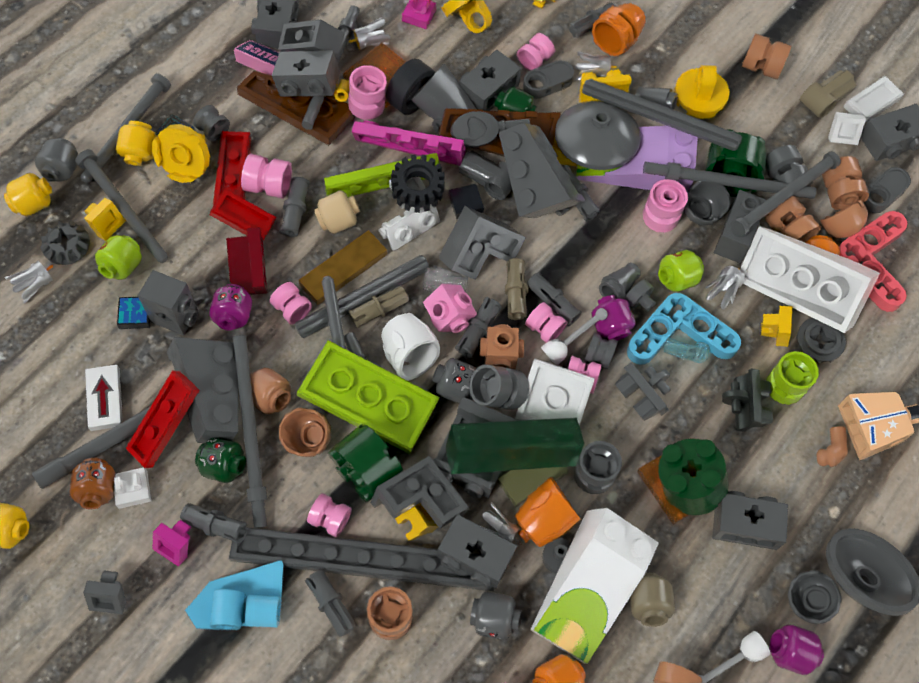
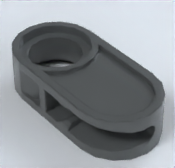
M557 60L530 70L524 76L523 91L532 95L534 99H539L566 89L572 83L574 68L567 61ZM538 80L542 82L543 86L541 88H533L529 85V82Z
M892 167L871 183L867 188L869 198L864 202L867 211L881 213L902 196L911 184V178L907 171L902 168ZM870 194L880 195L883 198V203L872 201Z

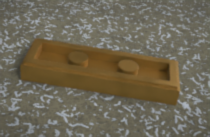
M368 230L300 278L299 285L319 305L325 300L322 280L325 276L333 278L337 292L385 257L387 249Z

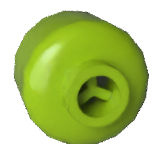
M125 235L111 236L95 254V261L99 272L108 279L113 278L117 280L126 279L141 263L142 258L138 243Z
M682 250L668 254L661 260L658 277L667 289L673 292L683 291L700 283L704 273V264L701 258L694 252Z

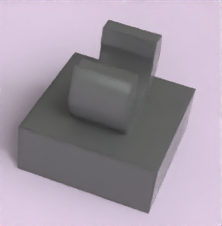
M104 570L100 582L87 580L83 594L89 611L123 614L127 602L120 581H116L118 572Z

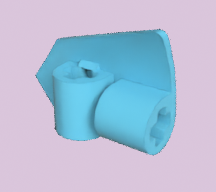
M279 560L210 581L185 609V612L197 629L238 630L241 629V626L278 627L282 602L283 562Z

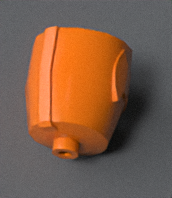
M624 3L617 7L612 5L593 23L592 34L595 44L611 56L622 55L638 40L646 23L645 13L641 8L632 3Z
M553 477L548 478L534 492L528 495L526 501L515 515L519 526L522 528L518 534L526 543L531 539L538 547H543L564 536L581 521V518Z

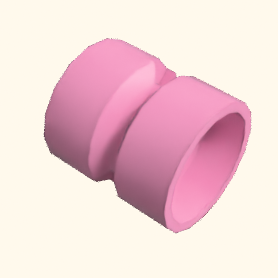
M358 67L351 73L349 78V109L354 116L363 120H372L379 117L385 107L387 81L383 71L377 67Z
M249 154L242 170V190L262 193L265 189L266 195L284 199L291 182V162L274 158L269 163L268 158Z
M669 179L660 180L653 185L643 210V220L650 229L665 233L677 226L688 201V193L685 187L679 182Z

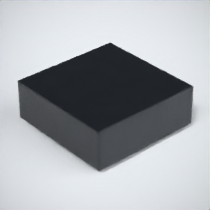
M476 184L449 190L448 196L456 219L459 218L464 206L484 213V205Z

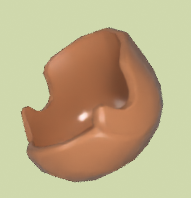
M861 200L858 201L859 204L855 203L847 206L833 216H826L825 219L820 220V223L830 236L839 239L848 238L857 234L865 226L868 211Z
M302 407L296 408L286 414L279 425V439L289 453L307 458L315 457L327 449L331 441V425L326 417L316 410Z

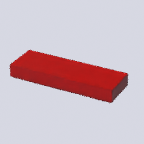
M222 131L213 206L224 188L245 199L246 191L242 190L241 177L245 160L250 154V132Z
M172 370L126 447L130 454L144 468H153L200 391L181 371Z

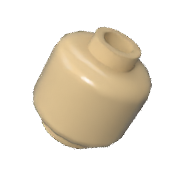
M340 190L321 198L318 201V208L314 211L321 228L324 231L328 229L331 233L337 234L356 225V214L360 212V208L354 196L348 198L347 194Z

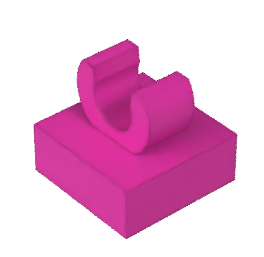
M409 0L402 13V22L427 29L436 12V3L430 0Z
M179 520L172 529L161 523L153 531L152 549L179 567L188 556L190 535L187 532H189L191 526L182 520Z

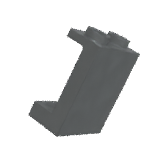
M462 397L454 422L437 457L433 458V461L451 484L455 483L464 487L463 490L473 497L481 498L484 496L489 498L517 438L521 421Z

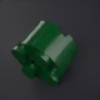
M727 129L742 136L737 150L732 151L714 143L710 144L705 171L764 180L767 150L765 140L762 137ZM725 186L730 197H736L739 190L750 191V189Z
M363 424L355 428L327 453L337 465L335 469L347 483L352 480L357 486L355 488L356 492L366 503L374 497L375 490L379 485L404 471L396 456L391 458L386 450L388 446L369 426H363Z
M691 438L667 445L664 448L658 465V473L666 500L687 515H703L716 509L722 499L726 497L729 483L725 459L715 444L708 439Z

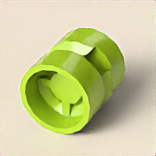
M793 351L785 354L766 379L771 383L770 396L781 404L790 405L797 403L816 383L819 369L816 362L803 352Z

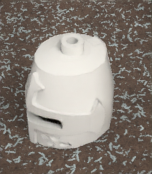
M412 313L394 317L388 321L382 330L381 337L386 359L392 365L396 374L407 381L424 374L434 365L439 357L440 345L438 339L429 326ZM404 362L409 363V365L403 366Z

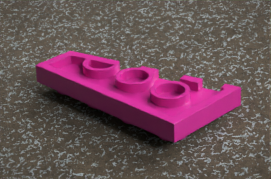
M364 120L363 123L354 121L352 134L356 141L413 155L416 154L417 156L437 153L439 161L457 166L461 165L466 155L464 140L408 131L397 127L380 126L368 120Z

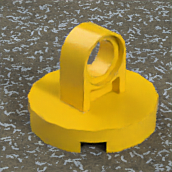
M449 0L441 7L446 17L458 12L467 28L473 33L483 32L492 24V15L484 0ZM475 13L483 16L484 24L482 27L474 22Z
M701 65L699 68L690 69L682 73L677 79L674 92L678 93L676 105L678 107L681 105L682 108L687 110V115L699 119L712 118L716 116L717 112L723 110L727 104L730 92L727 82L717 73L716 66Z
M182 124L170 125L160 131L152 142V154L158 167L162 166L169 173L167 177L180 183L192 182L202 176L209 166L210 153L206 144V137L203 134L197 133L191 127Z

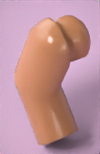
M836 426L830 428L831 445L827 449L818 450L816 454L817 462L820 466H837L847 456L848 448L845 427Z

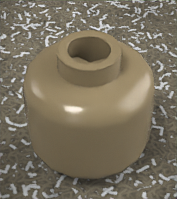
M645 573L630 596L632 616L641 621L645 626L656 627L667 623L668 619L675 613L671 583L667 579L659 577L656 573Z

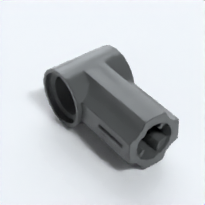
M473 150L467 152L459 167V173L483 185L485 191L491 197L497 200H505L512 190L506 162L497 164Z

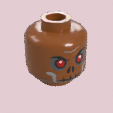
M88 458L72 470L70 497L85 509H97L109 503L114 497L116 471L103 459Z

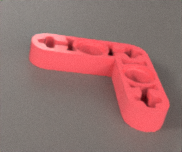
M896 211L884 213L863 227L857 234L845 239L839 246L840 256L857 263L862 261V265L880 273L869 298L881 310L886 312L897 310L906 300L904 288L873 256L897 240L906 230L908 225L906 218ZM887 224H888V225H891V224L896 225V227L894 226V227L890 228L889 230H887L886 233H885L884 230H883V229L886 227ZM864 235H873L878 240V244L871 245L867 243ZM852 251L855 254L848 256L845 252L849 253ZM882 282L884 286H881V288L878 290L877 287ZM892 294L894 295L895 299L892 298L889 300L886 298V295L888 296Z

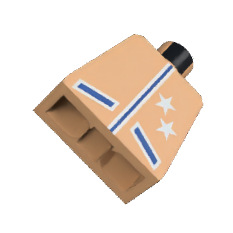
M896 392L849 394L838 405L859 460L904 442L914 434L912 424L919 423V406L915 404L904 407L900 395Z

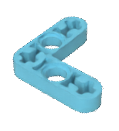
M673 293L663 301L632 337L627 347V355L635 364H647L677 329H680L720 359H730L735 356L741 346V339L733 329L682 293ZM677 304L681 305V310H678L671 319L668 315L672 307H675ZM695 320H703L708 324L709 330L707 332H699L694 328L693 322ZM656 322L662 323L666 326L667 333L658 335L652 330L651 325ZM714 330H716L718 333L714 336L713 340H711L710 337ZM648 338L651 342L646 352L637 353V347H641ZM725 340L731 342L726 348L721 346Z

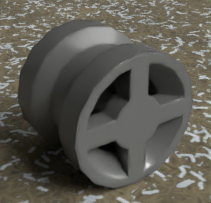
M213 105L201 108L193 120L194 126L199 131H204L205 137L210 141L221 139L222 131H228L230 127L229 120L225 116L219 115V111Z
M594 333L584 361L588 363L597 362L601 364L602 368L608 369L618 341L614 339L608 341L602 339L600 334Z

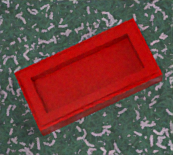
M226 188L223 189L209 214L248 236V228L259 227L263 241L277 218Z

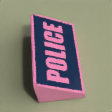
M248 40L234 49L236 62L272 76L279 52L252 40Z

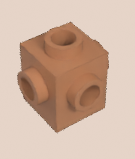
M505 324L487 328L486 338H480V356H485V364L516 369L518 358H523L524 340L519 339V328H511Z

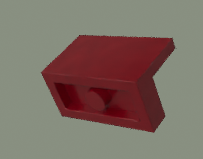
M248 228V236L226 238L230 284L243 287L250 295L268 293L264 244L260 228Z

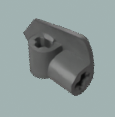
M445 64L440 66L432 78L411 99L429 118L434 119L432 126L437 133L439 132L446 108L476 109Z

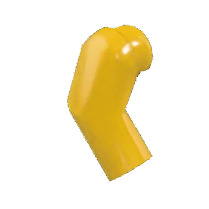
M341 79L336 85L334 97L339 102H345L350 93L349 81Z

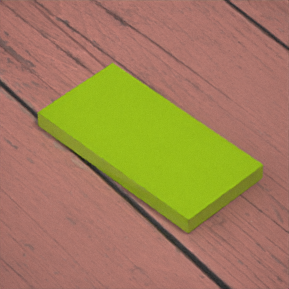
M329 340L297 391L298 397L356 427H359L361 424L369 426L383 441L408 454L411 453L440 398Z

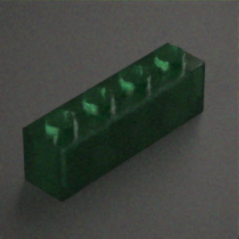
M576 417L451 424L445 448L451 474L576 466L585 443Z

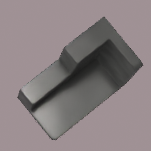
M464 206L439 255V259L452 271L476 280L489 254L505 261L516 258L526 237L513 227Z
M430 456L379 485L370 502L374 508L383 504L393 519L421 503L440 529L450 522L452 523L457 514L463 517L469 508Z

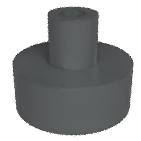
M646 279L637 283L624 298L632 309L642 305L649 311L656 304L650 297L654 287Z
M558 538L546 544L542 553V560L548 570L558 573L571 542L564 538Z

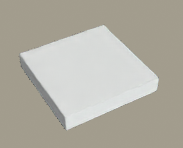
M534 359L528 377L529 394L525 403L518 408L515 419L575 439L595 378Z

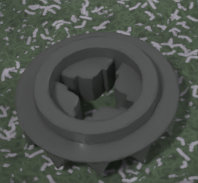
M72 220L69 223L59 221L57 226L53 228L48 227L46 235L41 236L42 246L40 248L50 262L58 265H68L77 262L87 253L90 246V237L82 225H77ZM64 235L69 239L67 241V250L60 244L62 242L61 238Z
M814 318L806 320L799 327L796 336L799 343L798 350H803L805 354L817 360L818 364L824 361L833 362L841 356L846 346L843 332ZM819 332L820 336H822V341L827 342L821 349L818 342L814 341Z

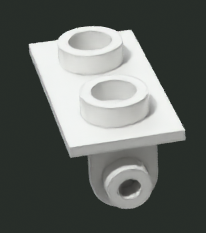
M430 204L429 211L425 212L424 208L420 207V213H415V207H411L410 211H404V217L398 215L387 223H382V228L379 229V232L384 239L388 238L392 251H395L441 222L437 208Z

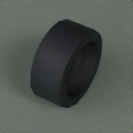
M413 58L405 62L391 78L386 90V100L404 115L416 112L419 107L411 99L436 72L420 59Z

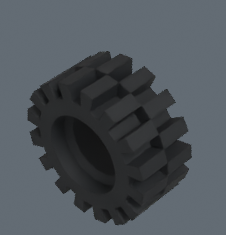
M416 154L411 155V161L404 157L402 158V165L399 162L396 163L395 170H392L391 191L393 198L397 199V204L400 207L405 203V210L410 211L411 207H415L414 212L420 213V207H423L426 212L430 210V204L435 208L438 205V200L441 201L443 198L445 174L442 172L440 164L435 166V159L431 158L428 162L426 161V155H421L420 160L416 159ZM422 177L428 180L429 186L424 190H413L406 183L410 178Z

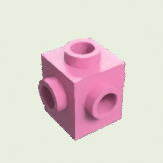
M441 284L423 301L431 317L432 324L439 332H462L469 326L468 321L477 315L472 306L470 296L463 290L461 285Z

